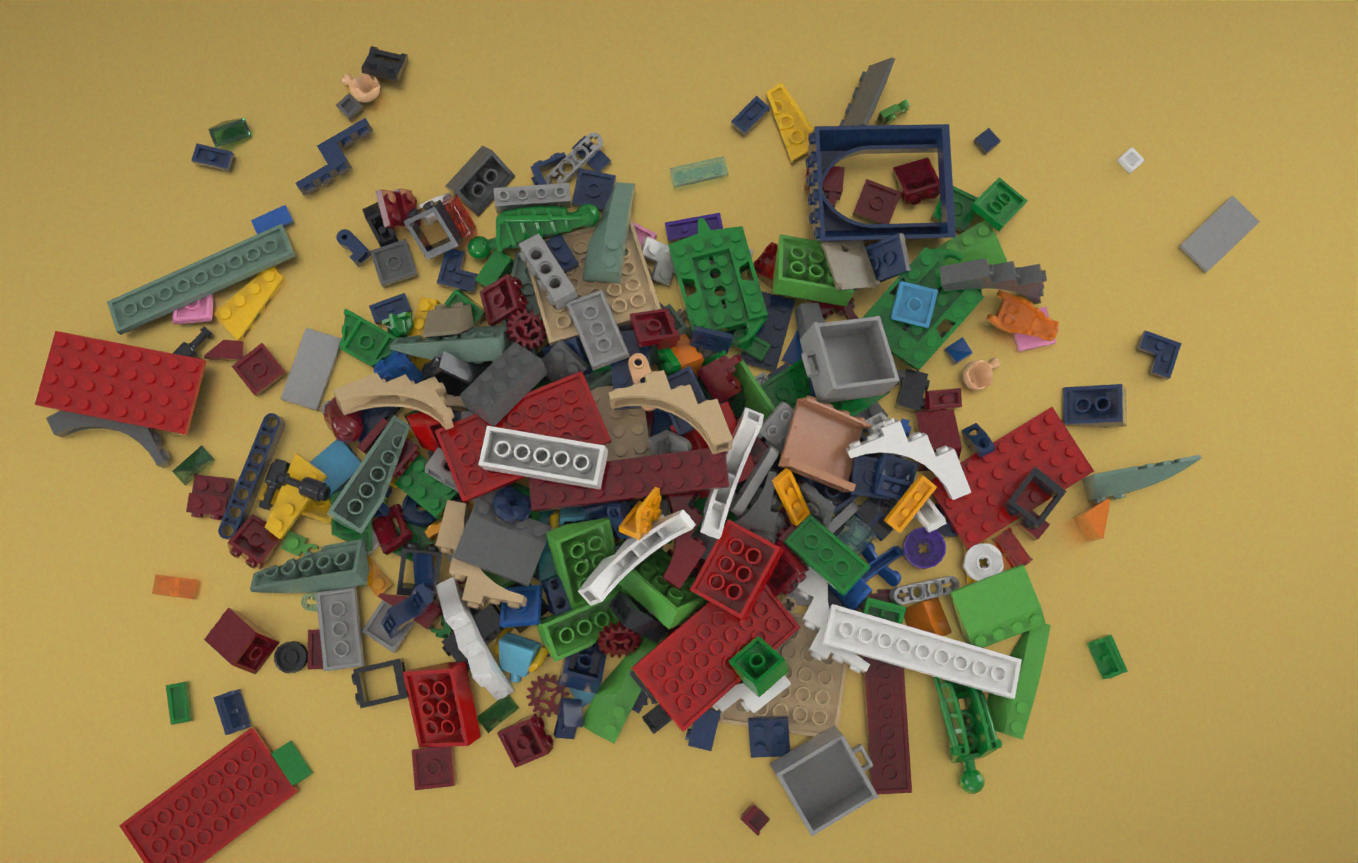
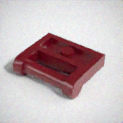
M400 504L392 505L387 516H380L372 521L376 537L385 555H389L413 538L412 531L408 529L403 517ZM393 518H396V521L400 528V536L394 524Z

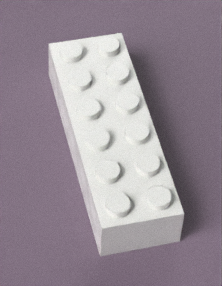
M487 426L478 465L485 470L601 490L608 449L604 445Z

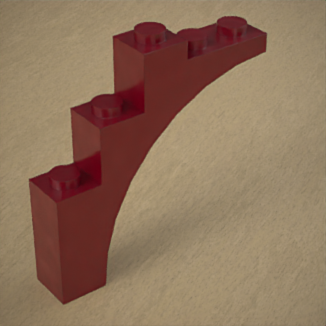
M696 491L665 495L672 514L684 510L696 524L692 530L675 538L672 558L662 578L678 590L707 549L704 547L705 543L697 537H694V539L690 537L703 518L700 515L701 511L693 506L690 508L687 506Z

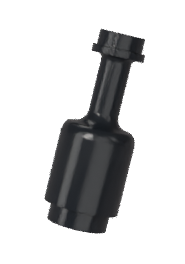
M205 326L202 329L200 328L201 333L191 343L183 342L173 354L196 358L198 355L196 348L207 337L210 339L213 333Z
M275 459L271 463L265 478L268 489L263 501H259L260 508L270 511L271 507H273L271 501L275 491L282 487L278 483V478L282 472H288L290 463L281 459Z
M282 472L278 478V483L282 486L288 484L297 487L301 496L318 502L326 501L330 495V486L310 477H305L301 481L290 477L289 473Z

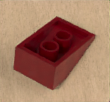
M382 593L378 595L380 599L391 606L409 597ZM433 599L424 615L414 621L427 630L435 629L443 614L440 601Z

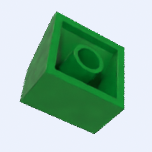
M759 636L729 660L730 665L744 684L758 697H761L789 672L786 660Z

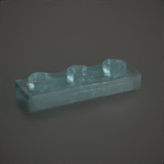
M722 156L670 168L673 186L677 188L728 176L725 158Z

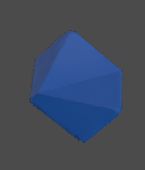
M963 337L944 349L954 365L973 353Z

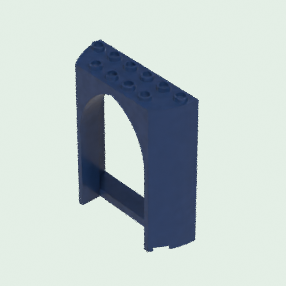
M949 124L815 126L812 133H809L808 156H806L805 164L806 168H809L806 182L807 186H810V194H808L807 200L808 205H811V212L808 219L809 224H812L814 239L817 241L883 240L898 233L904 234L905 239L956 237ZM938 153L942 222L866 224L857 222L842 215L830 204L823 193L822 184L827 173L835 164L851 156L859 154Z

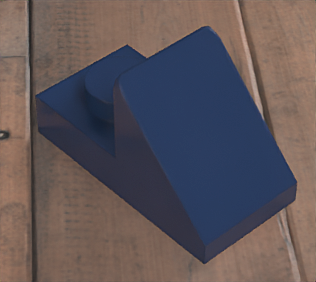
M562 698L553 735L555 738L574 739L577 727H583L581 699Z

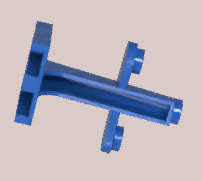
M869 541L860 544L859 549L871 566L870 569L844 597L828 583L829 588L848 609L858 610L872 591L866 582L877 574L893 587L900 583L901 574L896 570L893 571L888 566L903 556L901 547L893 546L878 557L874 544Z

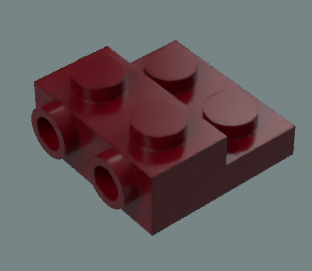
M928 157L893 167V174L899 184V191L905 204L911 203L916 205L922 199L929 198L933 200L939 196V178Z
M399 188L395 191L384 189L376 191L384 227L408 230L403 221L408 216L407 212L416 208L417 203L412 190ZM420 218V219L416 220V222L418 223L419 226H421V224H420L421 218Z
M507 274L479 291L488 325L495 326L503 320L510 318L517 310L522 312L523 309H526L525 305L528 304V301L522 295L521 288L523 284L519 278Z
M668 308L630 314V322L639 347L656 345L658 350L677 347V341H680L679 330L674 327L673 315L670 316Z
M195 475L192 493H189L186 512L191 513V517L203 518V515H211L210 519L222 520L234 491L235 479Z
M252 513L227 544L230 549L229 553L235 558L241 556L246 560L245 563L249 567L261 569L273 555V550L282 539L277 538L265 528L267 522Z
M780 540L775 545L784 549V552L766 583L776 597L783 594L787 596L795 589L793 585L796 582L799 584L807 578L805 573L809 571L803 561L797 555L793 556Z
M536 713L497 732L515 768L548 755L553 749V739L550 735H546L543 729L545 726L544 721L541 717H537Z

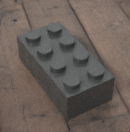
M514 342L460 396L468 410L494 427L548 373L541 358Z

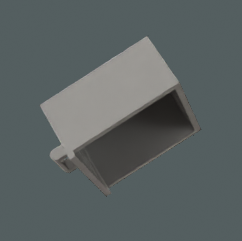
M880 316L826 323L814 322L800 339L803 350L801 356L807 377H811L817 401L820 403L885 395L900 381Z
M835 725L770 763L771 768L811 836L871 800L879 798L864 772L871 768L873 763L863 745L858 744L851 749L844 735ZM859 751L862 752L867 761L862 766L854 755Z

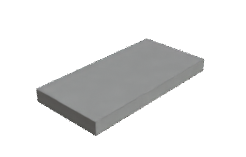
M1232 196L1179 247L1206 273L1260 221Z
M603 290L566 303L593 370L630 357Z
M309 328L305 329L282 392L281 400L318 411L340 351L341 338Z
M351 587L316 592L324 671L365 666L357 588Z

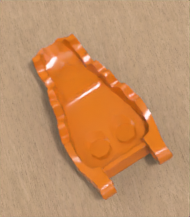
M998 290L996 297L1002 301L995 316L988 314L986 318L988 322L998 329L1010 333L1038 337L1049 342L1056 338L1059 331L1058 321L1046 317L1044 312L1034 307L1033 303L1025 298Z

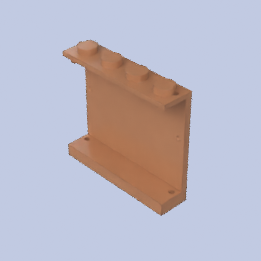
M806 396V398L797 399L778 466L784 469L787 468L791 472L841 492H854L856 484L848 481L853 458L847 455L845 448H848L850 443L860 440L862 430L872 428V425L866 423L864 418L850 416L848 411L836 410L829 403H820L815 397Z

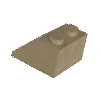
M463 302L452 303V306L447 307L446 304L434 305L435 309L429 310L427 313L422 334L423 337L451 335L475 327L471 304L463 305Z

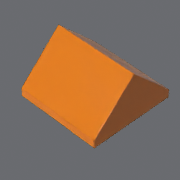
M1106 499L1095 503L1073 517L1088 541L1104 539L1111 500Z
M938 597L906 607L904 619L907 626L940 636L952 633Z

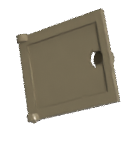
M863 240L823 242L821 244L836 290L880 286V281L876 280Z

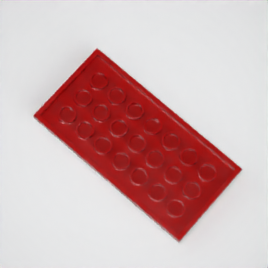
M55 331L35 405L188 435L207 361Z
M582 371L528 392L494 426L598 445H606L612 442ZM476 414L454 422V427L448 430L444 427L435 430L463 503L526 478L525 476L485 470L478 465L486 428L492 425Z
M1050 407L993 442L995 451L982 458L975 453L960 462L971 493L953 500L948 496L943 484L937 477L931 480L937 486L931 495L966 550H969L972 546L979 544L1019 519L1008 514L1006 508L1002 505L1032 468L1037 467L1064 490L1094 472L1092 466L1053 407ZM1030 481L1015 502L1027 512H1030L1052 497Z
M766 584L746 621L708 601L632 666L631 669L679 730L684 732L741 681V678L729 663L731 658L757 636L776 650L801 627Z
M251 727L119 826L144 863H204L299 791L296 786L291 785L255 727Z

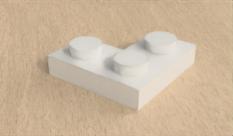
M645 237L641 247L644 258L655 262L651 279L664 286H669L674 272L669 247L659 241Z

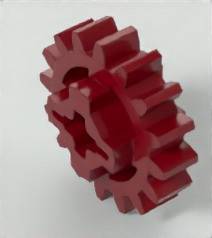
M523 309L522 312L517 310L506 323L508 328L505 332L510 334L508 340H514L515 343L523 348L527 347L528 351L532 347L538 349L547 337L545 326H543V319H539L541 314L535 316L534 310H531L530 313H527L526 309Z
M620 621L615 625L610 622V627L603 626V631H599V637H597L599 649L604 651V655L610 653L612 658L615 655L621 658L622 654L629 656L628 652L635 653V648L640 647L641 635L625 627Z
M545 674L544 679L541 676H537L538 682L532 680L533 688H527L531 692V695L526 696L527 699H531L528 706L534 705L533 712L539 710L541 717L544 712L547 713V717H551V712L558 715L557 709L560 708L562 698L569 695V692L564 691L567 687L558 685L555 674L551 678H549L548 674ZM546 682H552L556 684L557 687H548ZM539 686L540 693L539 696L535 698V691ZM545 690H547V692L556 691L550 697V701L548 698L540 700V698H542L543 695H545ZM561 693V699L557 704L555 701L556 696ZM545 703L550 709L542 708L538 704Z

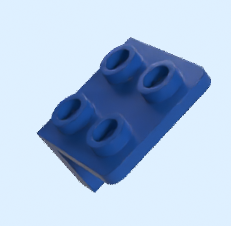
M393 350L390 356L378 361L374 367V373H378L381 379L384 378L386 382L405 374L415 384L422 382L423 374L411 362L409 355Z

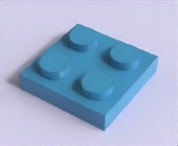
M899 281L890 319L929 328L938 290Z

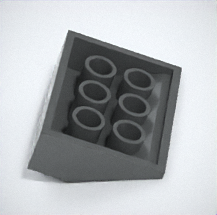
M889 58L872 64L868 67L867 72H862L859 82H861L860 88H855L852 98H854L853 104H848L845 114H847L846 120L842 119L839 126H866L869 124L887 83L895 58Z
M477 497L453 558L528 587L547 541L546 532L551 531L552 527L531 518L520 522L521 519H515L514 522L506 521L494 512L495 507L494 505L492 506V503Z

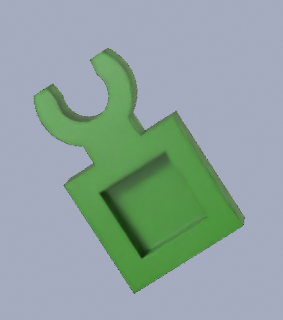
M906 99L898 105L894 104L880 111L877 119L881 125L886 122L889 124L897 119L898 114L908 111V107L911 105Z
M289 531L281 549L300 557L302 552L305 554L311 548L319 549V547L315 544L307 545V538Z

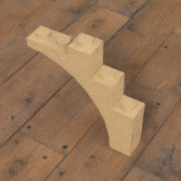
M664 370L653 371L645 375L644 383H635L630 387L617 388L608 392L611 409L625 406L658 408L673 413L687 421L704 438L713 455L732 449L733 439L718 400H705L698 404L691 385H681L671 389Z
M374 373L333 390L337 404L344 415L374 407H405L430 415L439 421L446 430L454 427L452 422L454 414L450 407L447 408L444 397L446 389L442 382L439 383L435 376L415 384L413 380L410 381L406 374L386 382L384 378L381 379L378 373Z
M447 500L435 545L443 554L452 555L456 551L469 519L470 507L466 503ZM452 557L449 573L454 576L453 579L465 582L467 579L462 600L467 603V607L478 609L479 606L485 607L487 599L491 604L500 605V602L508 603L507 606L519 609L520 606L526 607L527 598L524 595L508 591L494 583L485 575L482 569Z

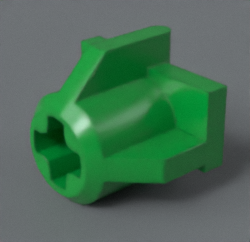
M408 312L398 315L389 314V318L381 320L382 324L387 326L388 332L397 338L408 337L414 325L412 313Z

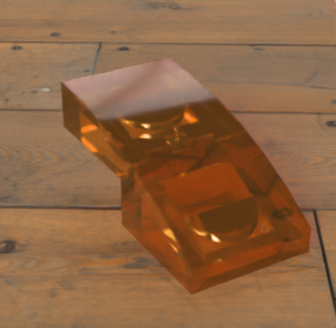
M155 574L152 594L193 599L197 580Z

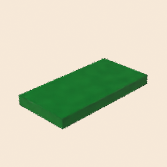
M811 514L784 541V544L843 597L871 567Z

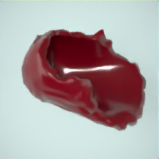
M332 398L324 410L325 423L338 441L344 443L356 441L360 438L363 431L361 418L363 412L359 410L344 415L337 404L336 398Z

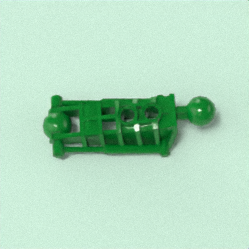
M583 204L574 212H568L567 207L530 206L503 211L496 217V237L491 239L483 236L473 237L468 243V252L474 259L483 260L490 255L491 250L498 249V252H502L507 248H517L519 243L538 233L544 239L563 232H570L572 229L580 226L591 228L599 222L600 214L598 209L592 204Z
M933 676L940 699L939 705L950 740L951 763L963 762L964 771L959 777V784L965 792L976 794L983 789L985 779L983 774L976 769L974 760L984 758L1002 747V741L997 738L985 694H983L982 690ZM964 698L967 709L961 710L958 699Z

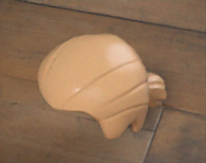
M346 74L341 80L343 84L349 86L352 95L360 102L374 101L380 93V84L371 75L362 74L352 78L351 75Z
M996 357L992 358L988 363L985 360H975L967 363L962 372L965 385L972 390H981L991 385L993 381L992 370L1000 366Z

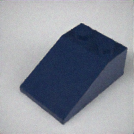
M1123 384L1064 387V425L1091 427L1127 426L1126 388Z
M598 640L592 646L563 659L558 685L597 694L602 683L607 656L604 655L603 650L600 651Z

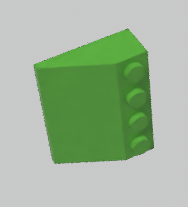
M986 220L935 248L955 250L964 256L960 262L954 258H947L944 261L945 266L987 258L989 265L1007 262L999 240Z
M779 235L772 293L847 306L854 293V289L836 290L821 245L823 242Z
M742 359L741 362L734 365L736 372L733 373L734 377L739 380L742 391L730 397L729 402L737 406L739 417H741L746 407L764 414V422L775 410V407Z
M609 518L567 524L546 532L556 575L560 577L571 609L588 603L578 590L604 558L615 555L617 552ZM617 584L611 592L622 588L621 585Z
M658 548L633 568L618 584L662 622L664 626L671 629L682 624L704 606L708 600L690 591L696 579L692 574H689L679 590L662 579L672 557L662 548Z
M1023 564L950 591L964 642L984 648L1046 624L1041 605Z

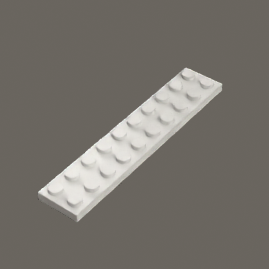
M834 604L830 607L822 641L824 645L1006 698H1015L1022 659Z

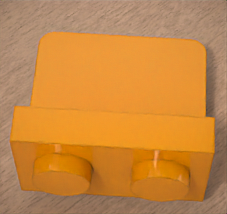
M654 487L643 502L638 501L619 525V532L641 540L645 534L649 533L652 524L658 521L661 516L660 488Z

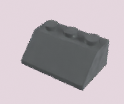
M481 146L445 187L456 199L478 216L494 199V188L505 187L515 175L493 150Z

